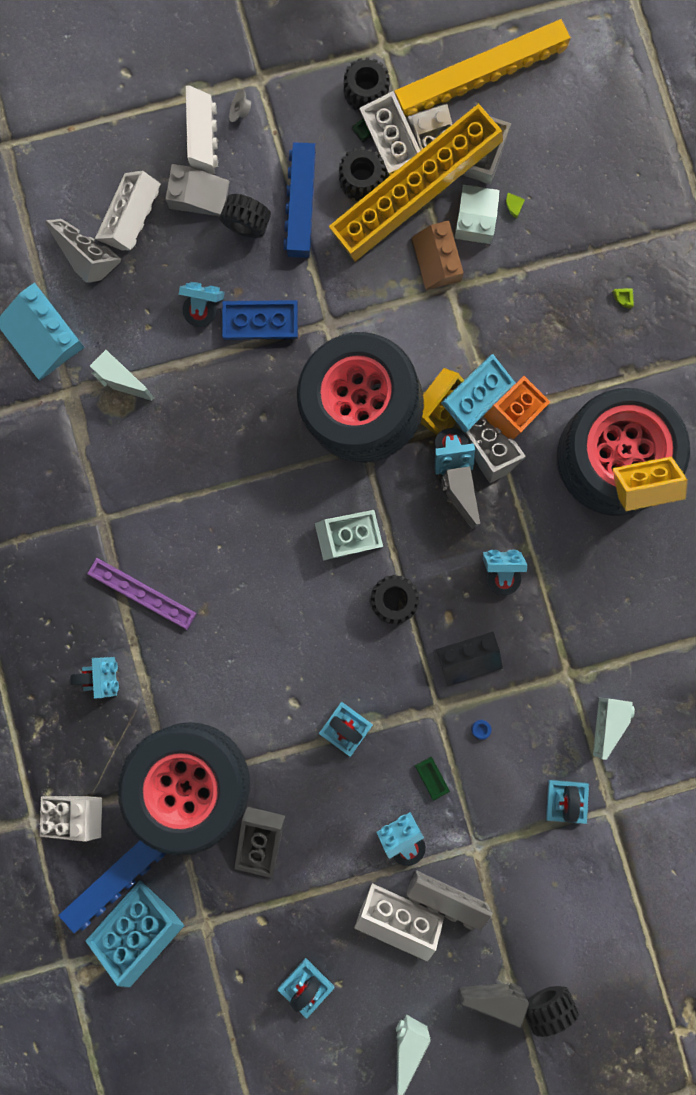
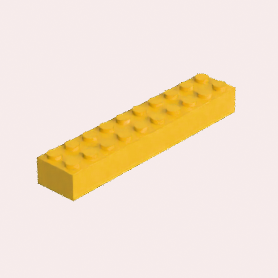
M478 103L329 225L332 234L356 262L503 142L501 128Z

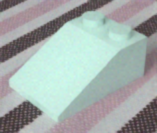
M463 185L455 239L491 244L494 236L500 190Z
M107 350L90 365L94 370L92 374L104 387L108 384L114 390L151 401L154 399L149 390Z
M374 510L325 519L315 523L323 561L383 547Z
M599 697L593 756L607 760L630 724L631 718L634 717L635 710L632 702Z
M408 1015L405 1016L404 1020H400L396 1027V1082L398 1095H404L430 1043L428 1027Z

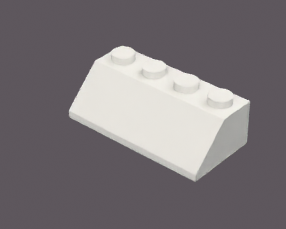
M186 86L188 161L190 167L215 174V167H218V157L214 152V149H218L217 138H214V132H217V122L214 120V114H217L216 103L212 102L210 94L194 87Z
M393 91L360 108L389 175H392L420 152V148Z
M144 171L124 173L95 239L120 250H131L136 244L138 233L143 229V222L146 216L151 211V204L159 193L160 183Z
M372 884L360 910L355 929L428 962L436 951L444 916Z

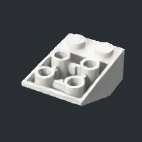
M447 104L408 116L411 131L420 151L452 125Z
M41 797L40 837L89 841L101 838L102 797Z

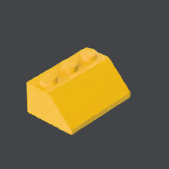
M446 368L442 369L423 394L424 409L420 423L436 435L442 430L452 428L455 425L456 421L441 402L464 381L459 373Z
M672 457L612 469L618 498L625 511L686 499L687 478Z

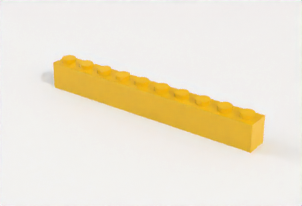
M562 19L401 87L395 90L394 94L406 118L420 111L429 110L441 102L446 103L457 95L462 96L471 89H478L485 83L495 82L506 74L511 75L522 67L527 68L536 61L546 60L550 55L562 53L567 49L571 37Z

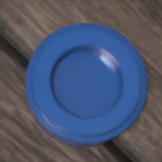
M477 720L471 727L474 737L480 740L487 739L492 731L490 724L485 720Z

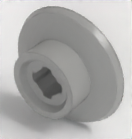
M240 89L232 101L229 113L231 122L237 121L239 117L245 119L249 114L251 101L246 99L244 89Z

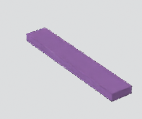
M96 558L87 573L92 578L186 630L189 629L197 615L196 612Z

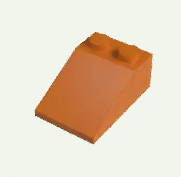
M523 376L483 417L494 428H499L501 433L508 439L514 440L550 401Z

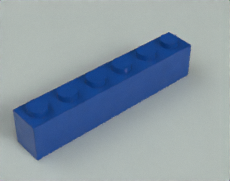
M293 142V150L289 149V161H292V167H288V179H291V185H287V197H290V202L286 203V214H289L288 221L285 220V232H288V236L284 238V250H287L288 257L310 258L316 158L315 143Z
M139 841L58 916L73 933L79 929L83 931L91 924L89 919L94 915L99 917L106 910L104 906L109 901L113 904L121 896L119 892L124 887L128 890L136 882L134 878L138 874L143 876L151 869L149 866L151 862L155 860L157 863L166 854L146 846L143 841Z

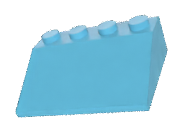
M35 282L19 293L0 316V330L39 381L85 348Z
M139 880L87 938L86 942L116 985L131 987L180 932L184 924L151 889Z

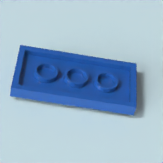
M222 301L223 340L298 339V301Z

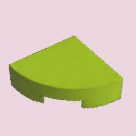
M508 193L506 197L507 208L510 214L517 218L525 199Z
M633 288L613 290V296L618 304L630 309L634 307Z

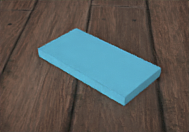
M492 354L450 393L441 404L462 430L467 432L516 383Z

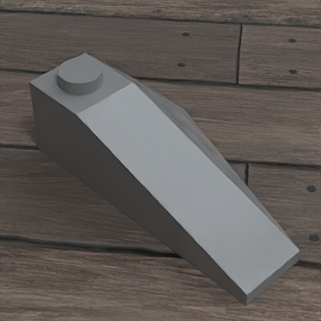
M62 219L46 220V226L72 268L86 283L102 280L121 262V258L105 245L100 247L94 243L95 239L92 237L82 236L79 234V229Z
M483 416L467 432H464L469 444H474L475 446L474 458L489 483L506 476L526 458L513 439H508L504 436L499 428H494Z

